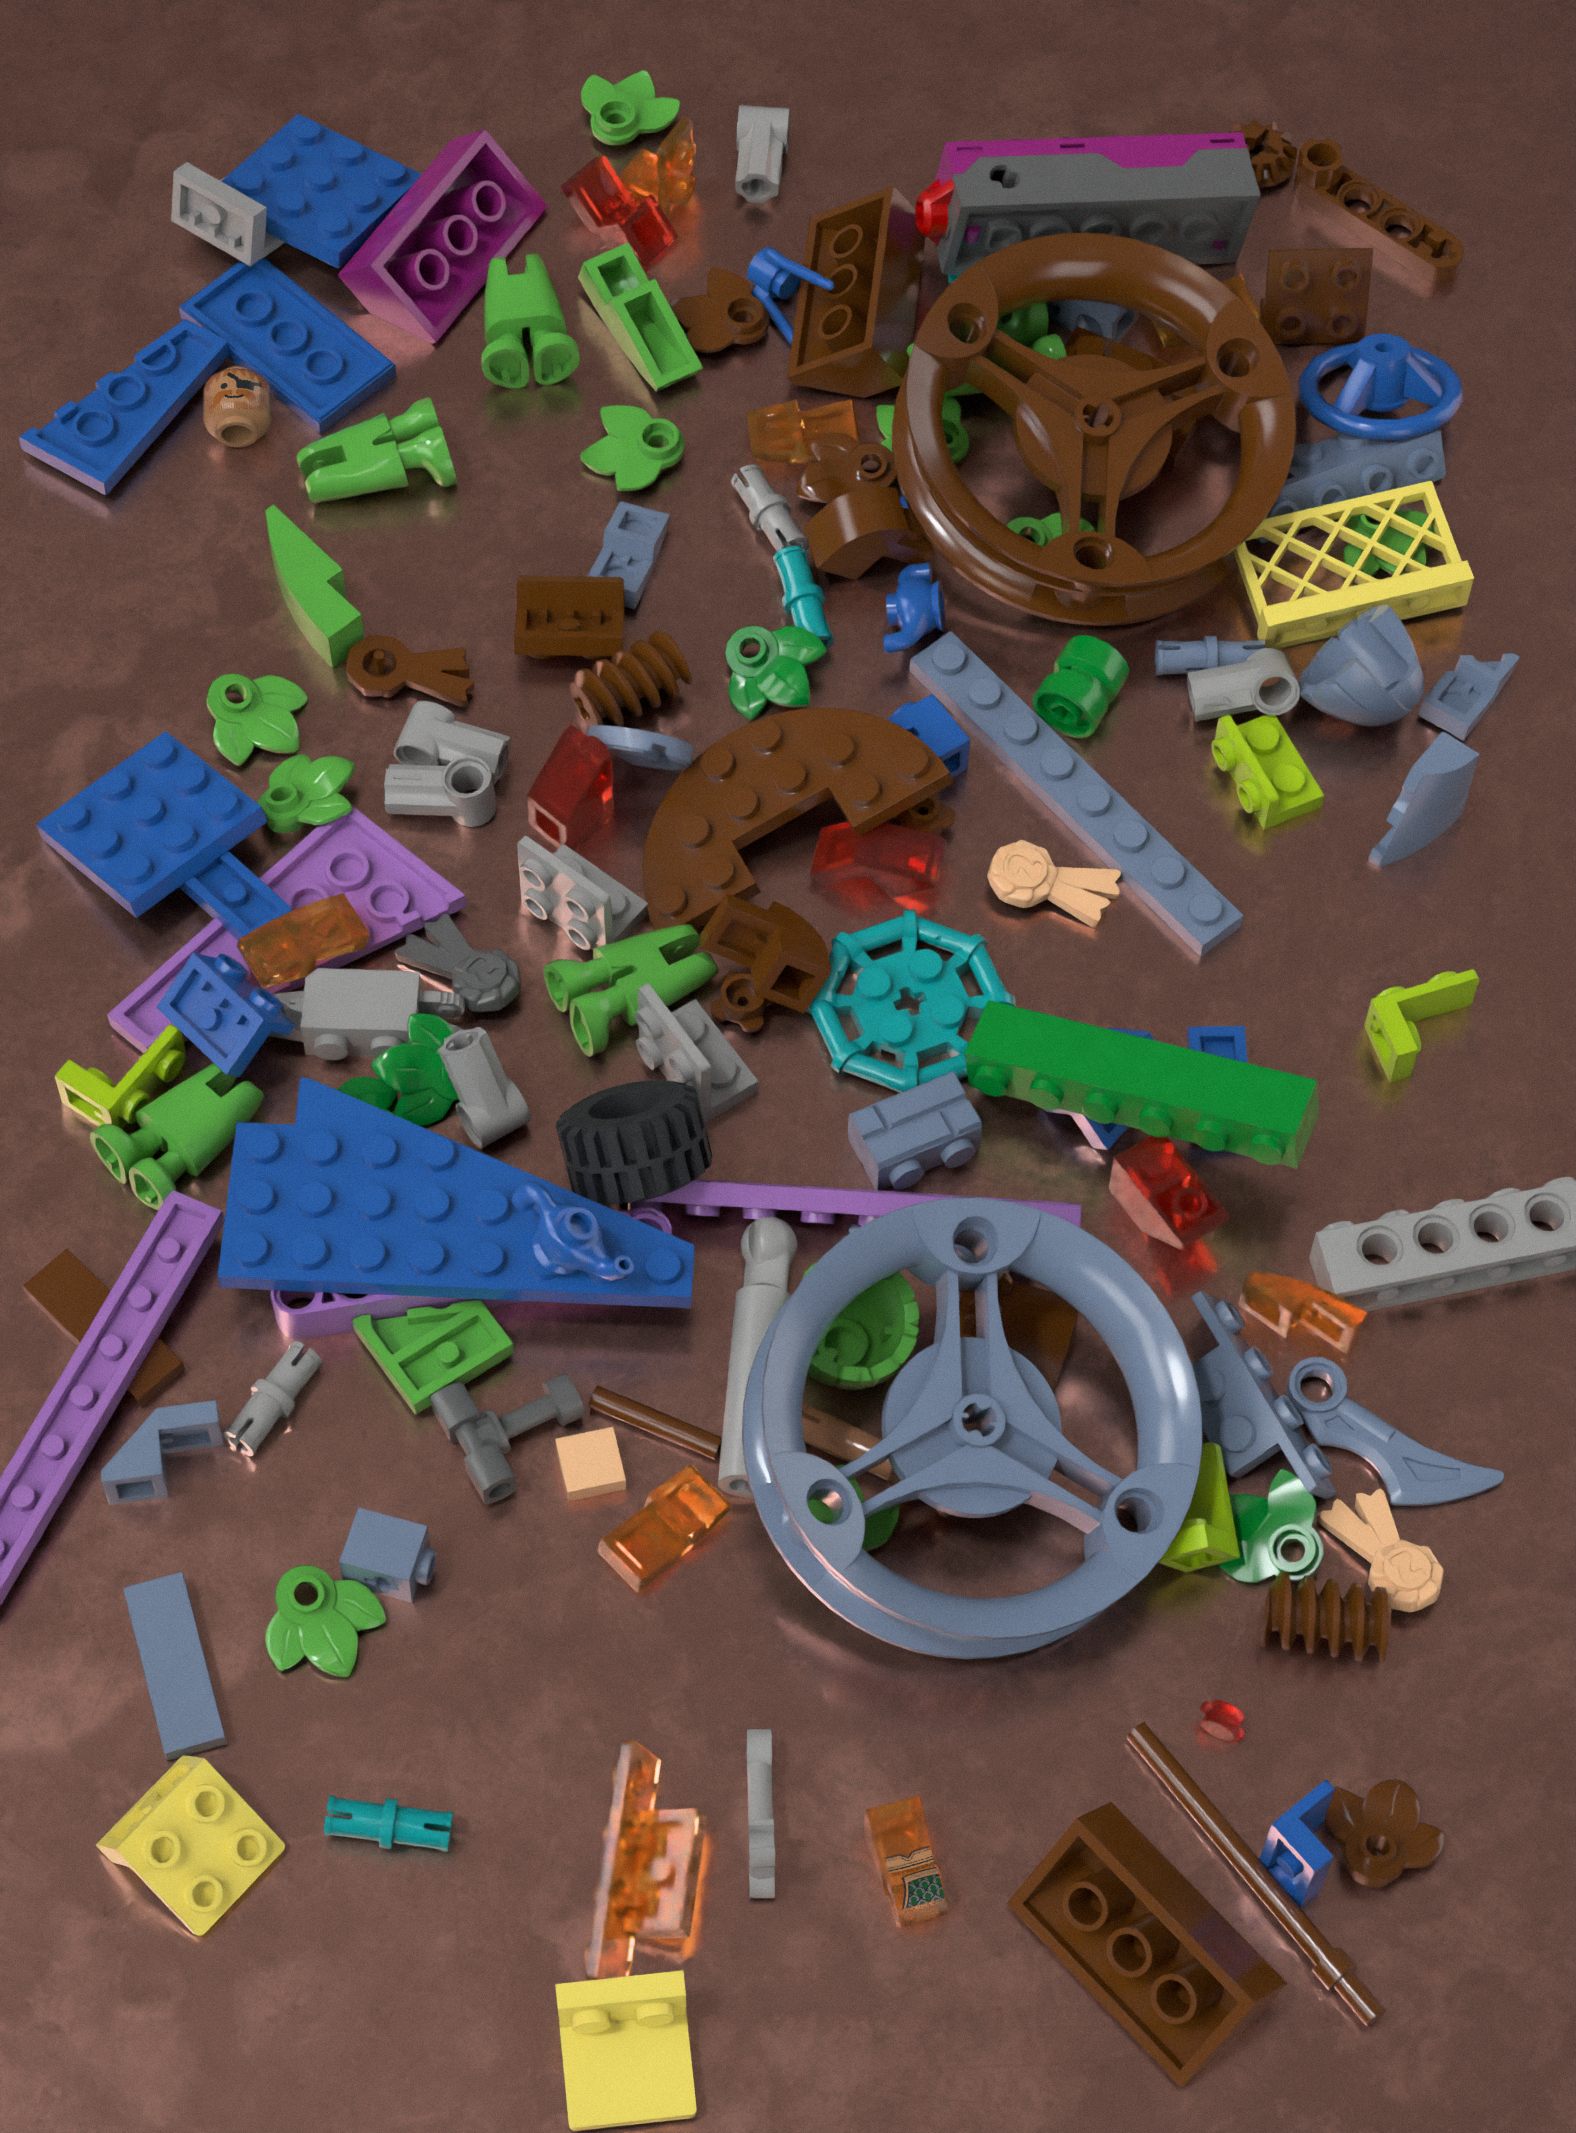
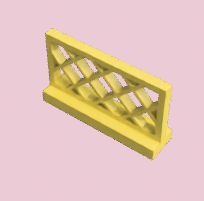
M1432 480L1264 519L1253 534L1233 551L1259 625L1257 636L1259 640L1265 641V648L1280 649L1338 635V630L1353 618L1358 620L1359 614L1366 613L1368 609L1376 606L1379 607L1380 605L1390 606L1400 620L1467 605L1474 581L1468 560L1461 561ZM1423 500L1429 516L1423 526L1420 527L1397 516L1396 513L1403 504ZM1365 514L1381 523L1370 539L1345 527L1351 516ZM1313 525L1330 533L1319 551L1295 539L1300 528ZM1388 526L1414 538L1405 555L1378 543ZM1432 526L1435 534L1429 531ZM1263 537L1278 544L1279 547L1268 563L1250 554L1245 541ZM1337 538L1364 550L1354 567L1327 555ZM1423 542L1441 551L1446 564L1429 568L1412 560ZM1287 549L1313 562L1303 579L1277 567ZM1371 554L1397 566L1392 577L1380 580L1361 570ZM1320 566L1346 578L1340 589L1329 592L1310 582ZM1255 571L1261 573V576H1260L1259 579L1257 578V575H1256V572H1255ZM1269 578L1295 590L1289 601L1267 606L1262 589Z

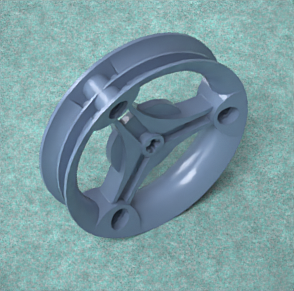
M947 1198L900 1208L869 1221L839 1241L805 1275L795 1292L784 1303L769 1325L756 1352L748 1376L743 1402L742 1443L749 1487L760 1519L774 1546L789 1568L811 1593L829 1609L855 1627L887 1643L936 1657L985 1659L1024 1653L1051 1644L1075 1632L1097 1617L1108 1606L1126 1595L1147 1576L1175 1538L1191 1504L1198 1479L1202 1453V1415L1193 1367L1176 1326L1151 1287L1114 1250L1082 1228L1034 1207L986 1198ZM954 1244L961 1245L970 1250L976 1257L977 1262L968 1263L960 1259L955 1252ZM907 1269L924 1283L936 1287L937 1316L934 1344L909 1360L893 1380L883 1404L881 1420L883 1440L860 1458L837 1469L831 1463L806 1452L802 1425V1399L812 1358L832 1322L851 1301L883 1278ZM1007 1270L1043 1285L1067 1301L1098 1332L1113 1354L1130 1392L1138 1436L1136 1471L1132 1472L1125 1479L1096 1464L1062 1435L1059 1407L1048 1382L1028 1359L1008 1347L998 1304L997 1280ZM975 1291L977 1338L960 1337L959 1292ZM963 1422L966 1425L976 1422L981 1431L972 1430L968 1433L963 1426ZM889 1459L901 1482L861 1503L849 1481ZM1053 1469L1101 1497L1096 1506L1093 1507L1048 1480ZM920 1499L939 1511L966 1518L996 1516L1025 1503L1062 1518L1085 1532L1083 1543L1085 1562L1063 1578L1030 1592L1002 1598H972L942 1593L918 1585L882 1565L861 1546L864 1540L865 1519L906 1501ZM820 1500L826 1503L831 1509L833 1523L824 1524L818 1521L811 1514L808 1508V1501ZM1118 1508L1126 1509L1133 1516L1137 1525V1532L1128 1531L1121 1526L1117 1519Z

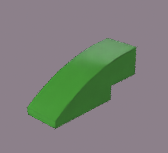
M629 243L583 262L578 276L579 281L625 355L656 392L702 371L703 367L656 279L648 280Z
M273 504L265 512L273 566L282 596L294 621L306 639L333 669L348 657V652L353 645L364 639L362 615L347 601L343 569Z

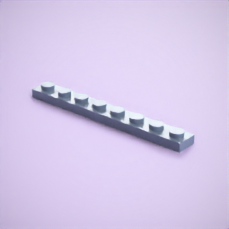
M949 631L910 659L909 671L1110 869L1121 871L1120 878L1200 957L1242 926L1244 915L952 631Z

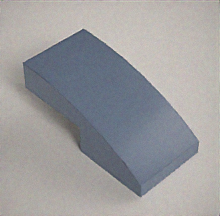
M620 501L604 530L602 550L588 576L623 578L625 607L635 609L644 592L661 550L670 523V514Z

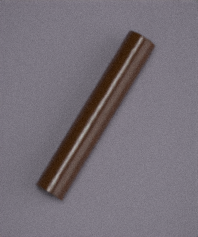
M596 1386L591 1395L589 1407L714 1460L718 1458L721 1452V1436L601 1386Z

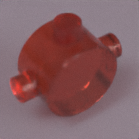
M1213 1700L1211 1703L1205 1701L1200 1706V1711L1205 1714L1201 1721V1726L1208 1733L1225 1741H1233L1235 1738L1241 1740L1245 1736L1246 1731L1241 1727L1245 1717L1235 1706L1221 1700Z

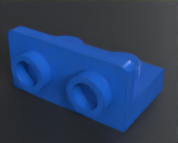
M193 953L156 1008L226 1075L240 1077L271 1032L289 1035L295 1025L281 1012L284 1006L277 997L262 988L254 987L245 978L248 971L238 961L225 954H219L217 958Z

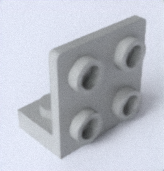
M188 162L174 170L172 222L249 266H252L285 243L265 232L267 207L221 182L223 179L219 181Z
M526 835L517 843L520 889L523 904L537 918L542 920L549 918L563 928L569 939L581 949L589 950L591 948L594 950L596 947L626 939L649 915L647 910L649 903L565 844H562L552 854Z
M649 983L638 988V1011L635 1012V1019L639 1026V1039L636 1040L638 1052L650 1069L653 1070L658 1067L668 1081L686 1083V1085L696 1089L705 1123L758 1092L757 1078L696 999L670 1012Z

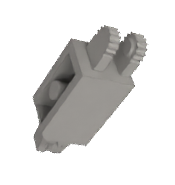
M317 968L305 978L304 991L273 994L284 1006L281 1012L295 1027L289 1035L271 1032L268 1036L301 1041L304 1043L305 1055H316L326 1060H339L346 1056L376 1058L390 1047L410 1042L407 1030L410 1014L426 1013L436 1015L442 1019H455V1017H460L464 1014L465 1000L464 997H461L460 994H455V992L422 991L420 971ZM450 1024L454 1033L462 1029L458 1025Z

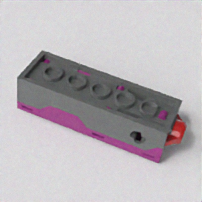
M1243 132L1144 136L1114 135L1109 137H1062L1054 139L994 141L965 140L945 142L935 181L917 197L915 217L918 231L935 243L942 275L962 274L969 267L988 255L1010 245L1037 237L1068 232L1109 234L1131 238L1161 247L1189 260L1195 265L1237 262L1261 195Z

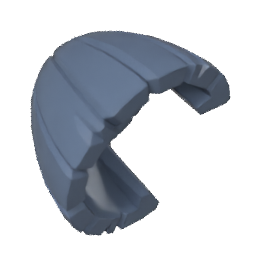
M1380 605L1379 607L1376 606L1368 609L1366 613L1359 614L1358 620L1353 618L1338 630V638L1332 636L1315 654L1316 658L1310 660V665L1303 670L1300 681H1298L1300 695L1315 708L1334 718L1367 727L1383 726L1402 719L1420 701L1424 691V675L1414 645L1401 620L1388 605Z

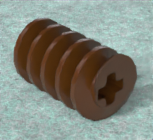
M657 630L649 636L648 643L644 640L635 641L630 646V653L620 649L612 655L611 662L606 659L598 660L593 665V672L589 669L579 670L574 676V682L570 683V691L574 704L588 727L591 725H603L602 719L605 717L614 726L621 727L624 724L622 708L625 707L633 717L639 718L643 714L640 699L644 698L651 707L656 709L661 705L659 689L662 688L670 698L675 699L680 695L677 680L681 679L690 685L692 677L678 645L670 635L664 631Z
M1279 1572L1272 1587H1269L1262 1621L1261 1646L1267 1644L1273 1631H1279L1282 1648L1289 1650L1296 1636L1301 1634L1304 1637L1307 1653L1313 1654L1320 1640L1327 1638L1331 1657H1338L1347 1641L1352 1642L1355 1660L1362 1661L1370 1645L1376 1646L1379 1663L1383 1664L1387 1652L1391 1624V1606L1386 1588L1376 1586L1368 1602H1366L1361 1584L1352 1583L1344 1598H1341L1337 1580L1328 1579L1320 1594L1317 1595L1313 1576L1304 1575L1297 1589L1293 1591L1289 1573Z

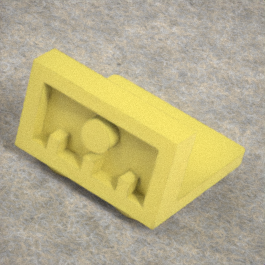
M182 1755L96 1844L112 1863L130 1867L193 1934L199 1936L204 1935L285 1849L284 1842L205 1758Z
M683 1970L555 1984L569 2128L572 2131L689 2119L696 2116L697 2107Z

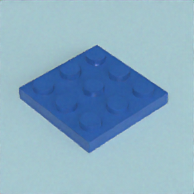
M297 114L221 182L267 207L266 233L339 269L360 249L422 174L313 120Z
M165 731L46 816L36 826L46 843L137 918L264 825L267 820L259 804Z

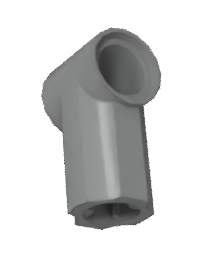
M739 106L736 150L739 151L735 193L744 196L748 202L766 203L771 197L778 196L782 172V155L787 154L789 108Z
M1263 648L1255 651L1245 662L1187 673L1188 693L1195 721L1259 710L1267 715H1280L1292 709L1300 696V687L1288 657L1282 651L1274 648ZM1271 677H1281L1280 681L1272 686H1261L1264 681Z
M419 701L413 705L393 753L402 765L447 766L451 761L459 757H477L486 762L491 770L493 784H495L497 780H501L506 769L511 749V737L459 722L456 716L444 706L434 702Z
M472 756L459 757L451 761L447 766L390 764L389 768L386 769L384 805L387 814L452 816L454 821L460 825L475 827L489 822L496 813L498 806L491 770L486 762L480 758ZM472 789H476V790H477V791H475V792H473V793L463 794V792H465V791H467V790H472Z
M480 1027L460 1030L444 1039V1044L437 1051L460 1100L456 1104V1112L466 1133L478 1148L483 1149L531 1121L529 1108L519 1089L506 1077L486 1031Z

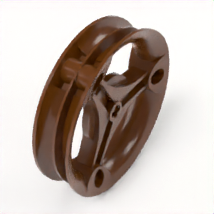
M1096 233L1055 234L1019 242L988 255L957 277L937 298L925 316L915 338L908 368L896 398L892 421V453L902 495L917 525L941 557L976 587L1003 603L1046 619L1077 625H1125L1152 620L1176 612L1198 601L1218 587L1238 567L1233 551L1250 537L1267 517L1278 499L1288 476L1295 444V406L1291 385L1283 361L1272 339L1245 303L1225 284L1206 270L1161 247L1131 238ZM1066 300L1095 301L1123 307L1159 322L1187 341L1198 352L1196 358L1180 364L1141 371L1117 359L1101 355L1079 354L1056 360L1016 342L998 330L996 326L998 319L1032 305ZM967 382L986 394L1013 418L1014 439L1022 460L1038 480L1056 492L1060 508L1062 535L1053 538L1044 547L1014 532L994 517L969 490L955 466L945 439L942 421L945 392L956 389ZM1194 385L1197 393L1168 404L1165 403L1164 396ZM1212 414L1220 423L1240 433L1241 462L1232 492L1219 514L1203 531L1174 548L1143 557L1134 547L1115 537V517L1118 502L1137 494L1156 478L1170 451L1173 431L1193 420ZM1081 501L1099 503L1097 532L1079 531ZM1256 539L1245 541L1248 552Z

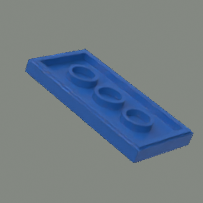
M265 257L252 266L239 261L179 306L181 319H187L228 341L230 352L228 358L236 365L256 372L267 380L272 395L320 435L397 376L396 365Z

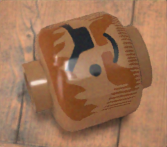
M240 366L227 368L211 376L204 388L203 422L207 431L224 445L240 448L253 444L269 431L272 391L267 380L258 373Z

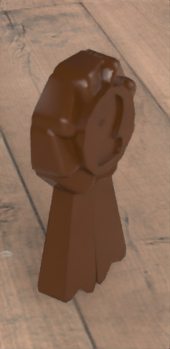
M370 635L353 645L348 652L346 662L348 680L364 696H384L390 698L400 689L408 686L454 705L467 707V695L474 690V682L471 679H467L469 678V665L466 663V648L463 647L411 654L405 645L395 637Z

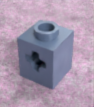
M358 1507L339 1560L342 1579L358 1581L368 1587L373 1593L413 1603L419 1583L428 1585L432 1578L437 1560V1550L431 1549L428 1526Z

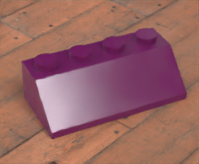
M486 129L451 139L339 272L338 276L370 314L429 344L436 343L486 282L490 259L497 257L506 258L548 205Z

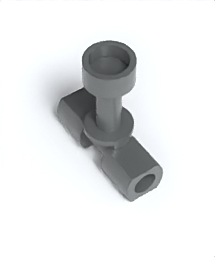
M566 1373L543 1383L545 1396L497 1418L492 1409L479 1413L463 1382L446 1386L430 1397L432 1410L450 1443L459 1442L467 1456L464 1458L466 1472L485 1505L497 1502L517 1489L515 1475L504 1457L505 1454L511 1452L508 1439L554 1417L557 1418L562 1426H565L585 1416L580 1396Z

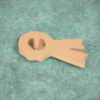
M1019 840L1016 843L1002 846L997 850L991 860L987 878L998 898L1005 903L1028 908L1049 900L1090 927L1096 928L1101 914L1107 911L1111 903L1107 898L1116 899L1120 895V889L1116 882L1121 875V871L1117 869L1055 867L1045 848L1038 847L1025 840Z
M1382 1489L1376 1490L1371 1496L1364 1493H1356L1354 1508L1359 1517L1339 1499L1333 1502L1332 1510L1318 1513L1317 1521L1322 1527L1371 1563L1368 1585L1372 1592L1376 1586L1385 1587L1392 1609L1414 1612L1425 1608L1437 1600L1440 1595L1444 1569L1428 1546H1419L1405 1540H1400Z

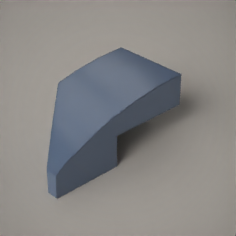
M1504 653L1501 661L1479 662L1475 660L1473 655H1460L1455 670L1447 671L1424 697L1417 715L1464 741L1496 699L1515 670L1520 657L1514 653Z

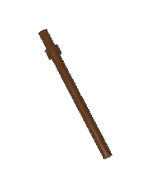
M1143 1722L1132 1729L1126 1737L1127 1740L1316 1965L1312 1972L1328 1991L1336 1989L1366 2027L1377 2021L1386 2010L1354 1973L1358 1967L1342 1947L1333 1948L1149 1726Z

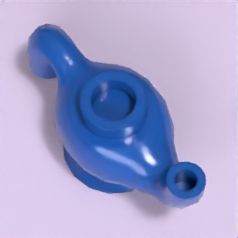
M930 563L913 564L904 568L898 577L899 586L896 593L887 594L886 596L889 626L899 625L901 630L894 634L884 635V650L886 654L896 653L911 647L922 636L929 634L935 628L943 632L945 631L946 618L943 587L940 579L932 584Z
M534 1181L521 1184L512 1195V1203L515 1208L520 1211L534 1209L539 1214L540 1218L537 1231L533 1236L532 1248L541 1266L551 1273L572 1275L580 1270L604 1279L616 1281L628 1277L633 1271L634 1264L628 1256L621 1255L614 1260L608 1255L602 1230L595 1216L589 1210L578 1205L557 1202L543 1185Z

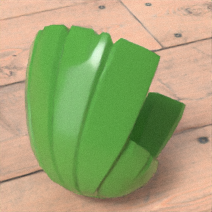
M814 1263V1264L804 1273L803 1278H804L805 1275L812 1269V1267H813L816 1263ZM900 1272L883 1278L864 1290L835 1318L822 1337L812 1358L809 1373L813 1378L831 1387L836 1385L839 1389H865L885 1382L904 1366L913 1352L917 1341L919 1309L917 1301H913L915 1294L909 1282Z

